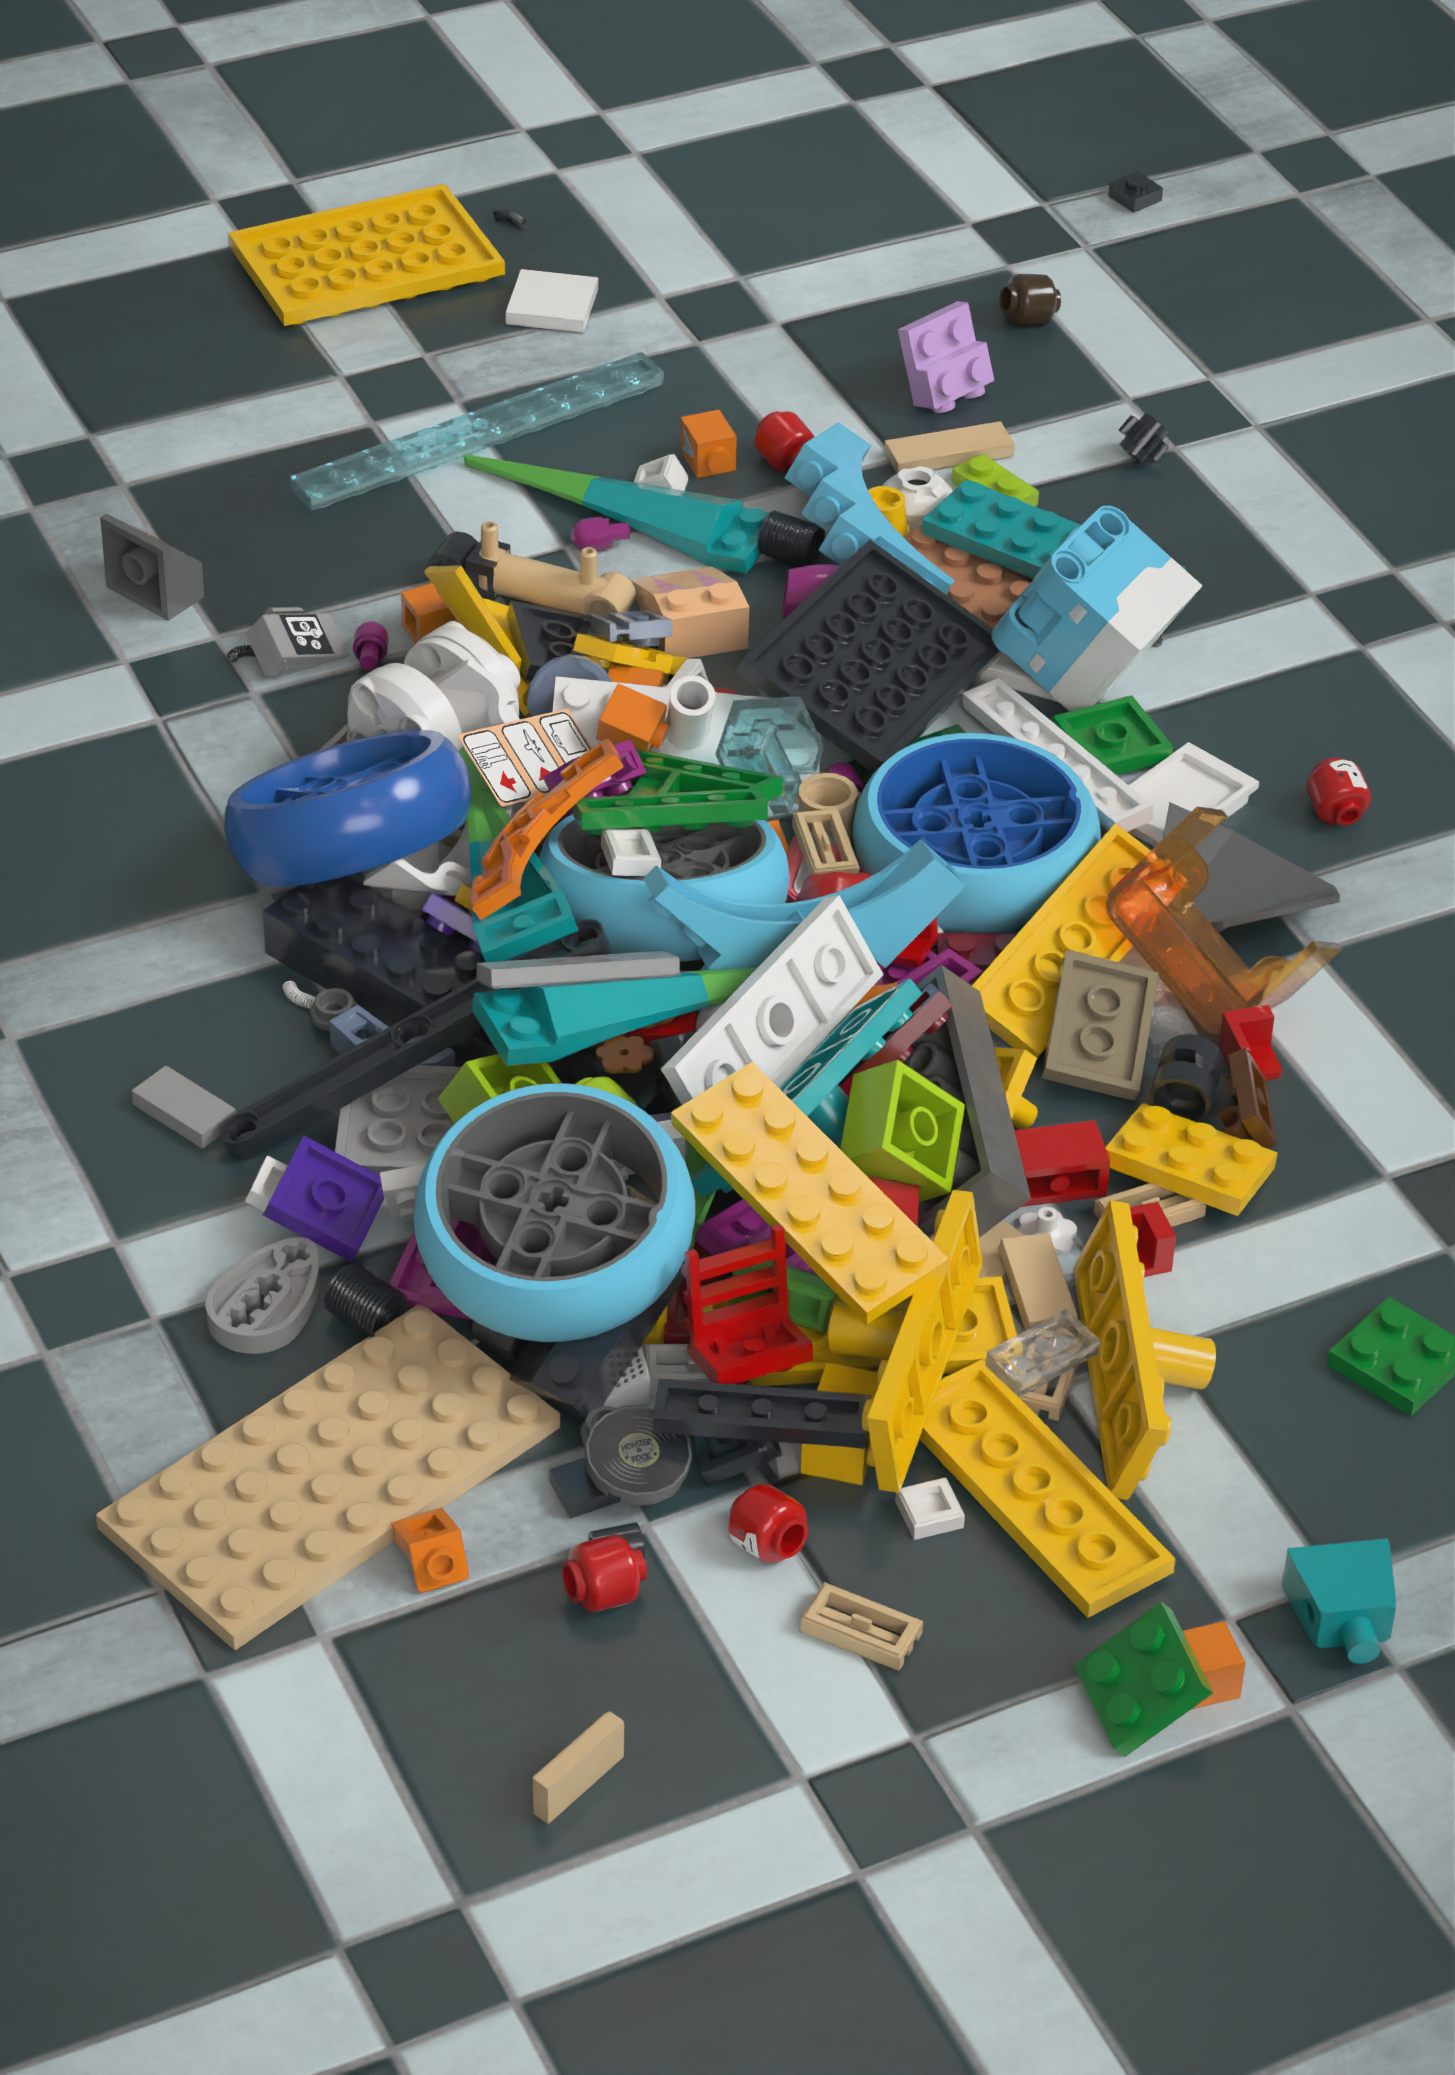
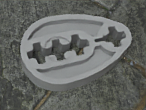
M300 1236L289 1237L256 1250L227 1269L212 1284L206 1295L207 1326L212 1337L222 1346L246 1354L267 1353L290 1343L309 1320L317 1301L320 1288L318 1247L308 1238ZM260 1294L266 1296L264 1298V1310L258 1309L261 1305ZM246 1310L252 1312L250 1313V1325L245 1324L247 1321Z

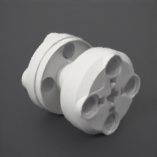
M449 621L421 638L408 651L404 664L391 663L376 668L352 685L348 696V725L350 731L347 734V742L399 731L433 730L447 737L458 751L460 749L466 751L457 736L462 734L458 718L447 698L437 687L439 680L467 659H472L506 684L517 700L512 706L519 717L517 688L520 684V674L513 661L507 656L499 654L483 638L467 631L460 623Z

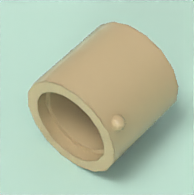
M835 773L815 774L803 780L799 786V796H796L794 799L795 803L798 804V812L838 809L850 843L853 842V820L857 799L861 796L854 783L848 778ZM822 821L824 830L832 835L828 821ZM807 823L809 831L811 833L812 829L810 823Z

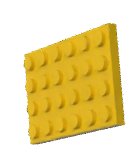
M446 184L228 232L229 247L284 326L291 324L300 325L306 321L321 317L338 316L351 310L364 307L372 308L385 302L411 299L420 294L437 290H449L454 286L471 282H484L492 277L505 275L504 259Z

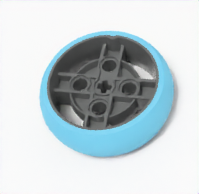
M573 814L554 827L544 842L539 859L563 889L575 922L592 919L601 923L610 944L608 954L665 951L678 956L680 961L702 959L696 950L698 945L683 932L681 927L684 923L675 916L670 920L665 919L649 903L648 899L652 894L643 880L645 876L612 875L601 847V835L589 834L587 830H581ZM754 820V824L748 827H731L726 825L725 822L708 823L706 828L700 830H687L679 825L661 826V830L657 832H650L661 859V869L684 884L715 897L737 902L756 904H781L786 902L790 881L787 856L778 835L765 820ZM630 827V828H618V829H633V827ZM588 939L576 947H584L596 939Z
M574 1084L533 1085L515 1089L487 1100L459 1119L443 1135L428 1158L419 1179L414 1211L415 1237L426 1268L437 1287L459 1310L477 1323L493 1331L525 1340L541 1342L579 1340L610 1331L630 1321L652 1305L667 1289L685 1259V1251H688L691 1243L695 1221V1196L686 1163L679 1149L666 1131L641 1108L612 1093L592 1087ZM611 1159L623 1164L641 1177L657 1197L658 1204L632 1198L620 1171ZM453 1219L478 1225L480 1235L487 1249L497 1261L496 1267L474 1255L461 1243L451 1229Z

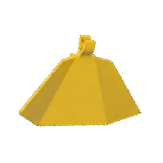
M429 566L424 570L426 576L435 585V590L458 623L464 626L467 631L483 638L499 654H503L513 661L520 674V684L517 688L519 709L525 717L529 718L527 697L531 681L525 680L521 667L522 659L517 653L506 617L509 606L482 598L462 566Z

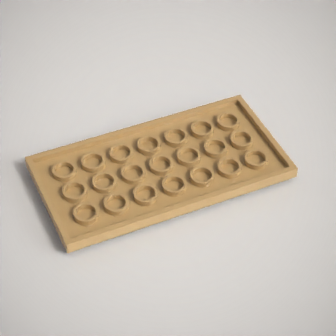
M416 1305L376 1331L374 1337H367L96 1514L97 1529L233 1650H237L393 1543L394 1536L391 1522L440 1507L444 1508L560 1428V1413L535 1393L509 1380L510 1373L430 1309Z

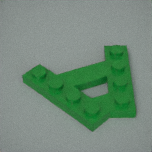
M636 749L647 773L631 782L632 786H634L631 792L623 796L582 798L573 806V817L581 830H587L589 834L601 835L604 829L633 827V829H647L650 833L661 830V826L679 825L687 830H700L706 828L708 823L725 822L726 825L731 827H748L754 824V820H768V801L783 795V777Z

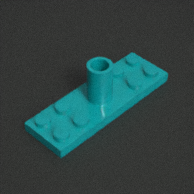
M910 978L853 1008L779 1087L839 1149L842 1142L849 1097L840 1088L838 1083L861 1059L863 1061L869 1059L886 1044L882 1036L887 1031L892 1032L913 1015L909 1007L920 997L922 992ZM709 1163L691 1180L694 1189L701 1197L720 1188L724 1193L734 1189Z

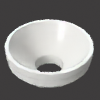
M927 467L904 468L882 485L896 488L905 496L906 522L909 528H917L922 525V519L953 492L944 479Z

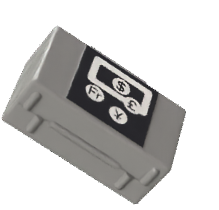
M300 607L268 608L265 615H262L246 633L264 675L284 676L348 657L347 649L330 614H302L304 610Z

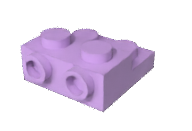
M957 301L897 329L914 406L932 409L934 413L947 412L955 408V399L960 397L969 399L981 396L985 393L984 385L994 381L987 342L976 341L967 302Z

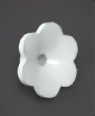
M1042 1207L1038 1213L1029 1212L1023 1214L1020 1217L1019 1228L1017 1229L1025 1236L1050 1233L1056 1254L1070 1252L1073 1247L1072 1239L1077 1234L1075 1223L1071 1220L1063 1219L1062 1215L1052 1207Z

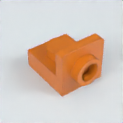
M442 1507L391 1522L394 1541L410 1560L415 1587L419 1592L424 1593L466 1580L469 1577L461 1529Z

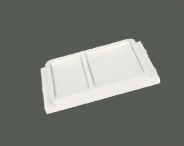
M1188 742L1129 785L1153 805V821L1132 829L1129 833L1161 850L1169 802L1220 824L1248 802L1249 795L1258 789L1259 781Z

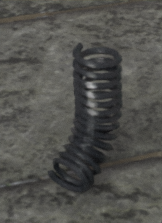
M506 209L505 211L502 210V212L501 210L499 212L494 210L493 212L496 221L504 220L505 218V221L513 223L520 229L526 224V219L515 211H507Z
M248 644L240 645V647L237 646V648L234 647V649L227 653V657L231 662H237L238 659L247 657V655L248 657H256L251 645Z

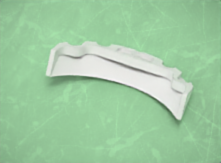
M467 659L439 680L437 687L452 706L460 723L462 733L520 720L512 706L517 700L506 684L472 659ZM529 800L504 806L503 808L512 819ZM467 821L456 845L436 866L421 872L400 858L381 865L368 873L363 884L376 888L457 895L462 884L471 885Z

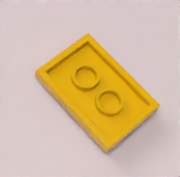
M1145 1103L1140 1105L1105 1147L1110 1158L1111 1169L1148 1183L1157 1184L1161 1188L1191 1199L1194 1198L1202 1201L1204 1204L1236 1216L1241 1213L1275 1169L1278 1152L1261 1147L1255 1141L1234 1137L1216 1130L1209 1124L1197 1123L1172 1114L1163 1107L1151 1106Z

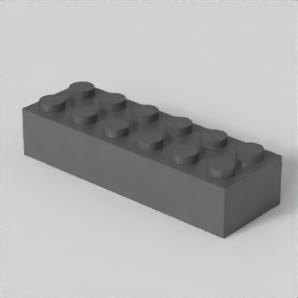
M941 965L916 986L922 991L929 983H932L953 1005L946 1011L948 1013L946 1021L936 1031L929 1035L924 1032L910 1045L913 1050L903 1064L965 1104L951 1193L953 1190L973 1192L979 1237H981L1012 1212L1018 1210L1031 1199L981 993ZM951 1193L919 1202L918 1228L929 1237L934 1233L937 1213L939 1210L946 1209Z

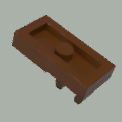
M1246 1048L1229 1054L1231 1075L1226 1077V1083L1233 1100L1238 1105L1228 1106L1219 1112V1117L1226 1126L1221 1132L1240 1139H1249L1252 1136L1255 1142L1267 1149L1277 1146L1265 1075Z

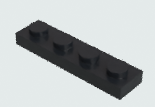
M658 1379L653 1413V1432L866 1448L868 1431H864L862 1428V1414L864 1405L871 1398V1395Z

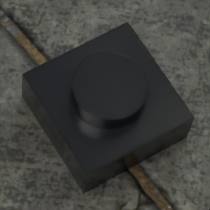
M1138 171L1109 183L1108 197L1133 213L1162 201L1163 187Z

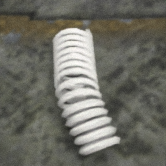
M293 981L285 982L282 985L286 997L292 1003L311 1009L316 998L315 996L301 992Z

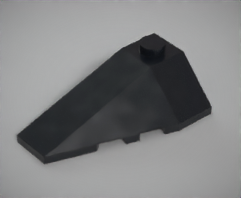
M681 1267L667 1289L652 1305L630 1321L610 1331L592 1337L563 1342L527 1340L507 1371L511 1374L509 1380L535 1393L555 1410L583 1423L592 1410L604 1406L612 1390L685 1277L682 1275Z

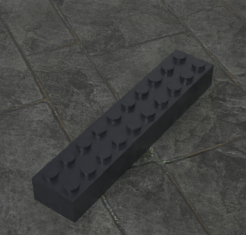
M349 876L298 885L263 910L266 954L325 989L339 988L348 991L357 1005L388 1027L476 979L477 963H486L483 954L470 949L469 945L437 930L426 923L424 919ZM483 1028L449 1047L455 1051L456 1067H462L467 1061L499 1054ZM589 1046L560 1060L547 1062L562 1084L575 1085L580 1080L589 1077H608L612 1079L636 1102L637 1107L641 1108L648 1115L669 1113L679 1108L664 1109L658 1084L664 1077V1074L661 1070L655 1068L653 1060L647 1064H642V1069L636 1073H608L602 1068V1061L596 1058L597 1048Z

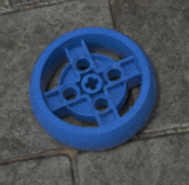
M433 730L392 732L335 745L281 764L238 787L229 796L225 809L224 831L226 843L235 862L244 874L255 883L263 886L286 887L311 884L366 871L420 851L457 830L466 821L471 806L472 790L469 770L462 755L453 743L442 733Z

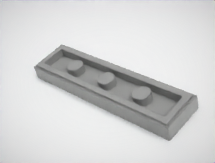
M665 951L477 963V980L493 989L673 977L680 974L679 957Z

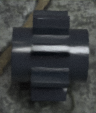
M1146 412L1140 420L1134 415H1130L1118 429L1125 435L1119 445L1141 464L1148 457L1157 462L1169 448L1163 441L1169 431Z

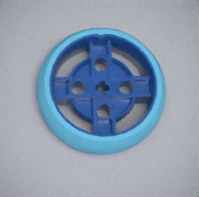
M986 733L942 735L917 742L900 750L883 763L869 779L858 800L853 820L855 854L862 873L873 876L900 858L920 839L953 867L966 887L937 915V925L941 927L943 933H1019L1101 840L1100 822L1094 801L1083 781L1071 767L1041 747L1019 739Z

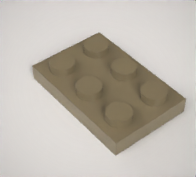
M1066 950L1060 968L1041 1078L1135 1101L1140 1092L1159 972Z

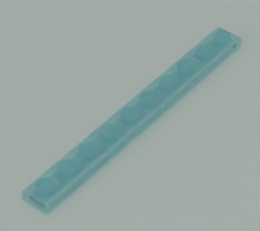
M639 352L290 476L291 491L311 511L325 508L346 498L361 495L371 489L400 481L405 477L427 469L436 468L438 465L464 457L463 454L472 455L474 452L506 443L513 438L539 431L544 427L566 419L575 418L591 410L609 406L616 401L642 394L647 390L663 385L664 371L644 353Z

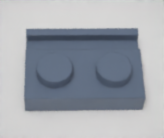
M652 610L608 613V620L597 614H589L590 632L610 642L617 641L616 635L618 634L623 637V641L633 642V646L645 647L659 645V638L672 637V619Z

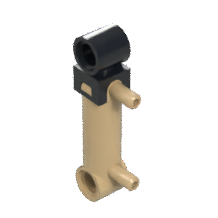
M492 521L484 522L481 525L480 542L465 532L456 531L450 533L427 563V568L429 566H462L478 593L484 599L495 601L499 595L547 608L585 615L597 614L607 620L609 619L608 613L628 612L637 596L634 585L626 576L617 572H607L600 577L597 576V551L594 548L586 547L580 551V572L511 554L510 544L498 541V525Z

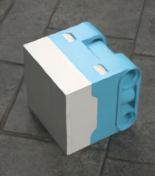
M1110 505L1102 506L1080 527L1075 528L1036 574L1033 581L992 630V640L1000 651L1007 654L1070 712L1096 705L1146 653L1200 590L1202 585L1132 523L1124 512Z

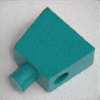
M1388 1538L1287 1548L1282 1587L1313 1645L1319 1648L1345 1646L1349 1660L1357 1664L1368 1663L1377 1658L1380 1654L1379 1643L1391 1638L1396 1612V1595Z

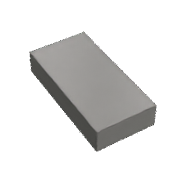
M167 1065L131 1090L132 1104L202 1149L220 1136L219 1131L222 1124L232 1115L236 1114L234 1107Z

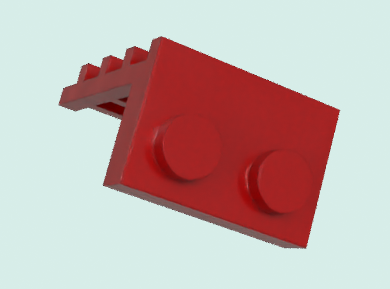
M781 1224L771 1226V1239L700 1260L699 1254L695 1249L685 1251V1264L681 1265V1269L687 1283V1291L683 1292V1300L688 1305L689 1318H685V1328L690 1332V1344L687 1345V1355L712 1383L741 1385L747 1380L773 1372H785L793 1366L813 1361V1343L789 1318L785 1229ZM772 1260L773 1266L705 1286L700 1284V1281L766 1261ZM774 1287L773 1293L702 1313L703 1307Z

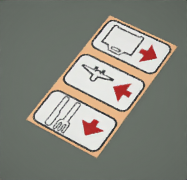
M568 709L457 735L501 807L530 800L537 792H542L546 796L549 790L542 777L592 749Z

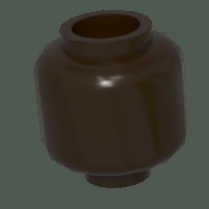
M1015 274L1001 288L999 296L1000 309L1014 325L1044 326L1052 320L1054 313L1059 311L1061 294L1055 288L1053 280L1047 275Z

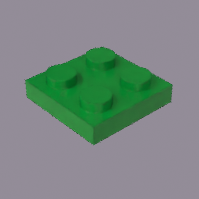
M1132 695L1053 716V723L1115 775L1157 765L1173 754V745Z
M1388 1297L1329 1350L1327 1365L1407 1415L1412 1416L1455 1376V1336L1393 1298Z
M1159 1602L1074 1664L1113 1748L1125 1757L1213 1694L1172 1609L1162 1602Z

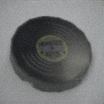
M622 1407L604 1415L592 1427L585 1448L586 1470L597 1489L607 1496L608 1492H610L614 1496L621 1497L620 1502L630 1505L656 1504L672 1497L681 1488V1483L686 1479L692 1460L689 1437L681 1434L654 1433V1409L648 1407Z

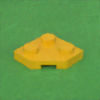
M577 634L573 650L587 654L589 659L600 664L603 668L610 669L611 664L663 671V681H668L669 674L675 675L686 659H689L649 647L633 646V643L619 639L610 642L600 636Z

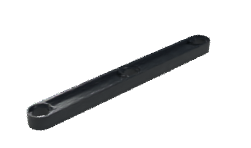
M586 919L576 922L579 931L515 956L508 961L605 955L610 951V944L601 923L597 920ZM588 939H596L589 945L576 948L581 942ZM476 978L232 1115L222 1124L219 1131L220 1138L229 1155L237 1160L253 1158L479 1031L483 1027L472 1011L474 993L491 992L497 989L480 983ZM520 987L507 988V989L515 990V989H520ZM426 1034L422 1039L406 1044L413 1037ZM254 1130L247 1138L234 1141L241 1134Z

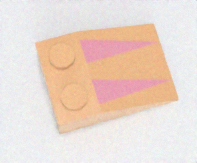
M710 566L630 579L636 589V601L641 610H652L672 619V637L659 638V645L657 646L660 651L685 658H693L748 649L749 605L738 582L716 568Z

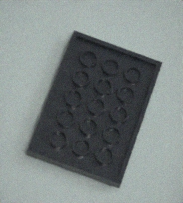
M869 540L741 660L735 672L775 700L791 714L805 722L826 740L832 742L854 758L863 767L875 773L890 757L912 745L1003 652L995 646L992 640V627L875 542Z

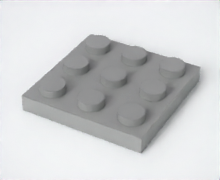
M417 1065L340 1109L335 1152L378 1175L384 1171L426 1164L437 1143L454 1125L451 1117L439 1102L438 1097L461 1067Z

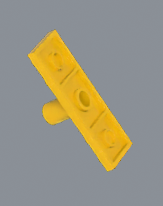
M953 1190L946 1209L938 1211L935 1219V1238L933 1243L949 1258V1271L914 1293L908 1310L892 1308L868 1325L844 1301H838L832 1310L828 1330V1343L832 1353L883 1359L877 1374V1392L874 1399L866 1401L862 1414V1428L864 1431L869 1432L871 1441L868 1462L870 1467H875L879 1490L900 1493L983 1266L973 1192Z
M1110 1200L1073 1267V1275L1083 1336L1086 1337L1085 1351L1107 1488L1116 1498L1129 1500L1139 1481H1144L1147 1478L1151 1461L1160 1446H1165L1170 1437L1171 1418L1165 1413L1163 1401L1164 1383L1199 1390L1205 1389L1214 1372L1216 1348L1213 1340L1209 1338L1150 1327L1143 1286L1145 1270L1143 1263L1139 1262L1136 1246L1138 1229L1136 1226H1133L1129 1203Z

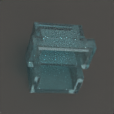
M801 697L733 700L715 756L720 765L783 777V795L768 801V805L773 815L791 814L795 802L794 799L797 796L802 781L799 774L816 773L824 745Z

